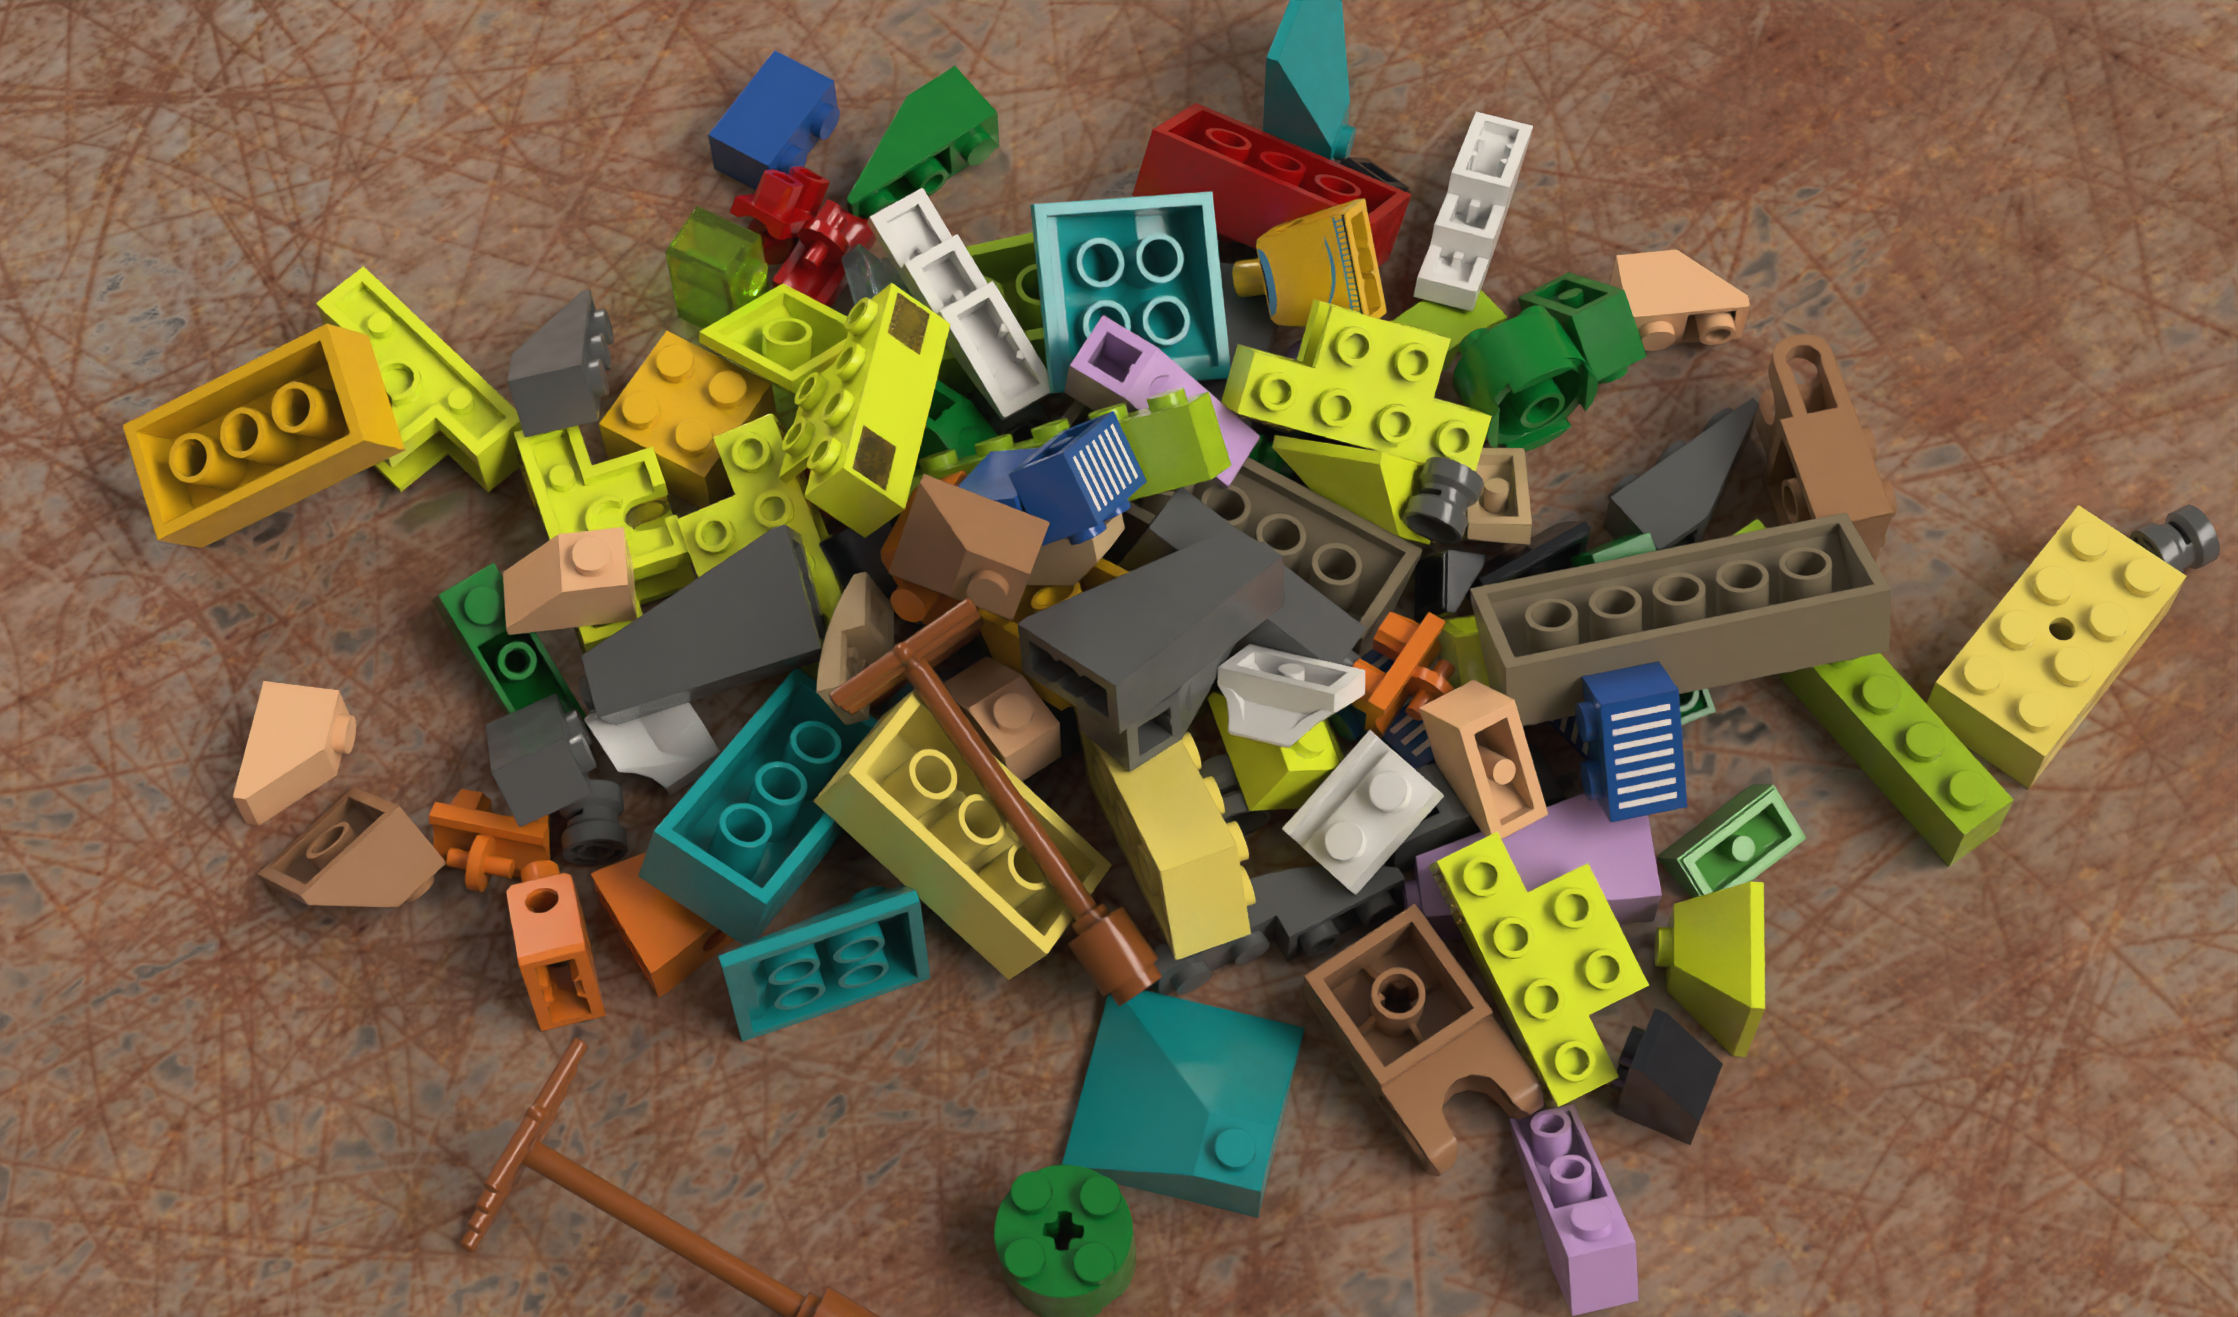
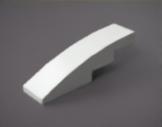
M1480 112L1475 113L1451 172L1448 191L1434 224L1431 244L1418 274L1413 297L1473 312L1531 138L1532 125Z
M923 188L869 217L867 224L913 297L950 323L946 340L947 347L1002 421L1050 394L1048 371L993 281L990 283L986 282L959 235L956 234L952 237Z

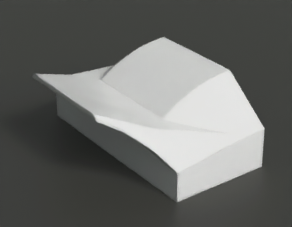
M1249 644L1218 667V687L1227 701L1228 732L1231 735L1290 748L1315 725L1365 695V670Z
M690 702L619 725L598 719L596 712L590 713L584 718V721L618 772L635 773L653 778L665 788L669 796L701 777L721 754Z

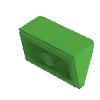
M1753 784L1658 855V859L1680 886L1692 898L1752 881L1804 841L1806 836L1774 785Z

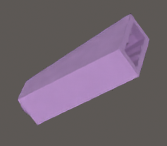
M1585 793L1546 807L1548 815L1501 839L1527 892L1589 863L1618 924L1655 920L1662 893L1648 815L1610 823L1598 801H1589ZM1482 831L1416 856L1412 880L1405 881L1402 897L1404 910L1416 904L1441 940L1463 939V936L1428 866L1485 838Z

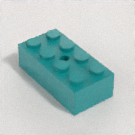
M796 667L653 831L638 875L742 945L758 939L845 832L838 823L813 801L878 722V720L869 715L868 720L845 725L816 692L817 681Z

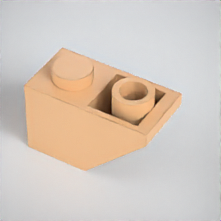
M1678 250L1616 255L1610 285L1625 290L1645 350L1657 351L1675 344L1702 342L1706 345H1719L1731 339L1742 338L1750 309L1749 298L1745 293Z

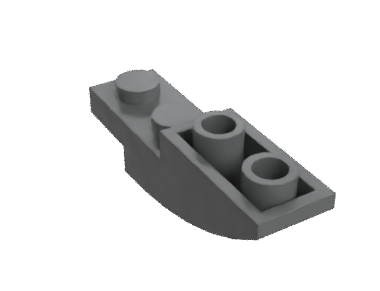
M1322 865L1292 868L1251 878L1250 881L1256 900L1255 904L1247 906L1251 934L1179 960H1175L1167 942L1154 948L1153 951L1159 958L1154 964L1163 977L1153 983L1152 987L1156 993L1167 995L1175 990L1178 994L1189 993L1205 984L1211 978L1213 971L1233 961L1237 965H1242L1257 959L1268 950L1270 942L1274 940L1287 962L1304 953L1307 957L1323 954L1339 942L1342 934L1361 924L1365 928H1372L1390 919L1402 903L1405 877L1399 868L1382 866L1357 895L1347 889Z

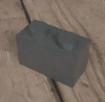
M557 693L485 725L491 773L519 827L592 795L588 771L597 768L588 746L592 744L591 737L578 710L574 709L566 713Z

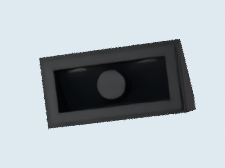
M1586 521L1561 522L1531 537L1530 545L1518 544L1484 563L1470 588L1572 567L1570 557L1586 551L1590 526ZM1469 589V591H1468L1467 594H1466V597L1468 598V600H1469L1470 603L1472 604V602H1471V595H1470V589Z

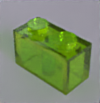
M696 206L666 249L665 256L678 317L705 329L769 292L770 288L767 276L768 265L765 263L761 235Z

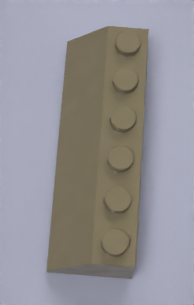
M1075 399L1061 419L1068 418L1070 427H1074L1089 421L1088 414L1094 412V410ZM1249 457L1228 489L1211 480L1183 487L1235 528L1259 542L1270 545L1277 553L1283 556V564L1366 627V630L1352 650L1361 657L1372 650L1373 638L1389 612H1393L1421 557V548ZM1177 489L1129 501L1131 507L1122 513L1125 529L1117 538L1118 543L1113 544L1109 550L1124 557Z
M1847 513L1470 588L1471 602L1490 688L1515 700L1522 726L1537 725L1546 721L1575 716L1576 703L1584 702L1582 676L1659 661L1679 689V694L1889 651L1891 588Z

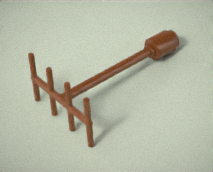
M965 598L904 642L896 644L891 651L829 693V698L836 707H840L841 710L853 716L867 705H869V712H871L892 697L908 682L911 683L1076 921L1071 927L1078 937L1067 945L1103 997L1110 994L1118 1007H1120L1163 977L1154 964L1159 959L1123 906L1111 913L1104 902L1099 906L1095 903L933 670L935 666L981 635L979 627L984 625V619L972 600Z
M579 1038L572 1039L534 1103L527 1109L521 1124L485 1180V1189L475 1204L477 1209L467 1223L468 1230L459 1243L461 1248L467 1252L472 1253L476 1250L512 1189L518 1184L527 1166L783 1317H880L831 1287H827L821 1298L812 1292H809L804 1297L541 1143L557 1118V1110L568 1094L567 1088L578 1072L577 1065L588 1049L586 1042Z

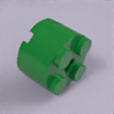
M1542 305L1531 306L1522 311L1517 317L1509 319L1490 330L1488 328L1476 329L1465 336L1459 344L1458 350L1462 357L1453 373L1452 382L1454 390L1465 406L1492 416L1486 439L1494 448H1498V444H1505L1507 448H1525L1526 452L1541 447L1558 438L1572 427L1567 417L1579 404L1584 412H1586L1595 399L1598 389V381L1595 374L1559 321L1551 316Z
M1054 1165L1036 1171L1025 1172L1012 1183L1010 1191L998 1209L994 1226L995 1246L1003 1277L1010 1290L1027 1308L1041 1317H1093L1101 1313L1102 1308L1106 1307L1118 1296L1120 1297L1128 1288L1136 1267L1137 1252L1132 1217L1127 1202L1116 1182L1085 1167ZM1062 1237H1075L1069 1243V1250L1061 1251L1056 1249V1244H1060Z

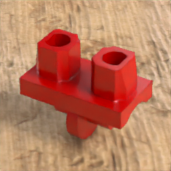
M803 166L791 167L789 174L775 169L764 170L754 194L735 196L729 213L738 218L745 216L754 218L746 232L747 248L752 257L765 265L784 263L797 245L799 231L805 222L810 219L814 220L821 210L820 206L830 181Z
M828 199L814 220L806 221L799 231V242L772 279L773 289L781 284H785L831 308L877 240L867 224L869 219L854 216L837 203Z

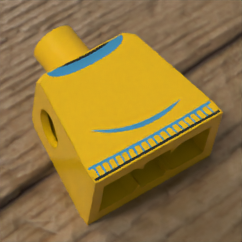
M1365 198L1346 202L1273 227L1257 239L1256 249L1258 258L1236 261L1233 266V285L1237 295L1241 298L1266 295L1270 318L1277 325L1306 327L1314 299L1352 309L1378 319L1387 313Z

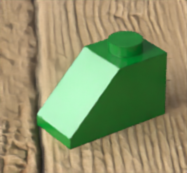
M1568 272L1518 297L1523 311L1534 305H1542L1551 316L1559 321L1595 374L1598 384L1609 383L1623 377L1628 372L1627 366L1647 357L1625 290Z

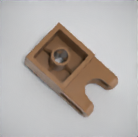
M1807 334L1792 335L1784 338L1774 347L1768 368L1772 389L1762 393L1755 416L1756 428L1768 459L1762 483L1777 526L1847 513L1876 562L1880 548L1885 546L1886 532L1891 518L1896 516L1897 503L1891 483L1887 479L1881 480L1875 464L1877 450L1873 433L1868 426L1861 427L1834 353L1828 343L1821 337ZM1794 358H1803L1813 363L1817 369L1814 381L1807 384H1797L1791 367L1787 362Z
M1413 904L1304 975L1303 998L1428 1174L1440 1176L1454 1167L1458 1153L1457 1140L1451 1132L1442 1111V1107L1453 1095L1468 1090L1486 1093L1503 1108L1509 1117L1516 1119L1526 1118L1544 1107L1543 1088L1492 1016V1009L1416 904ZM1390 996L1396 1003H1401L1407 999L1410 1002L1408 1011L1405 1013L1388 1011L1384 1008L1386 997Z

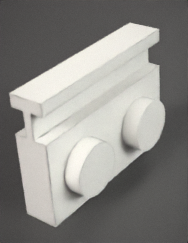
M1369 730L1282 829L1347 889L1357 895L1440 802L1444 795Z

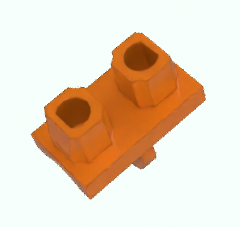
M1389 612L1373 638L1372 649L1395 661L1387 673L1360 658L1352 666L1365 670V695L1351 703L1357 709L1366 713L1365 730H1371L1382 739L1410 696L1413 699L1405 711L1411 718L1421 721L1420 707L1454 690V687L1448 682L1455 671V667L1450 662L1439 659L1432 670L1429 669L1442 650V644L1438 640V636L1444 629L1446 621L1428 612L1421 624L1394 612Z
M461 789L450 804L435 802L429 813V824L433 827V847L446 861L448 867L466 870L465 883L468 890L483 892L489 884L491 875L511 879L512 876L520 877L521 870L527 864L539 860L551 861L549 814L519 827L513 814L512 816L492 813L491 799L482 792Z

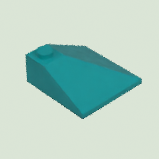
M1290 0L1266 57L1263 131L1337 162V159L1342 160L1349 157L1356 135V127L1348 125L1350 95L1342 0Z
M1212 192L1030 205L1050 394L1064 393L1069 366L1102 315L1158 347L1196 381L1228 379L1231 365Z
M903 884L889 889L883 886L864 889L856 893L850 899V902L833 907L718 956L742 1042L931 978L920 900L915 889Z
M1143 990L1118 1007L1112 996L1108 994L1062 1165H1076L1091 1169L1103 1176L1109 1177L1116 1184L1259 1218L1305 1028Z

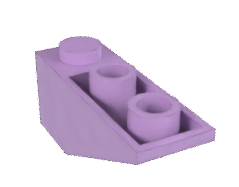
M1102 315L1069 366L1064 393L1094 411L1125 403L1128 413L1149 408L1146 400L1148 397L1171 389L1184 387L1186 397L1209 391L1158 347ZM1209 392L1232 465L1211 479V481L1228 489L1258 442L1260 435Z
M1574 1104L1535 1112L1522 1119L1509 1118L1510 1129L1550 1264L1571 1315L1576 1316L1639 1301L1636 1241Z

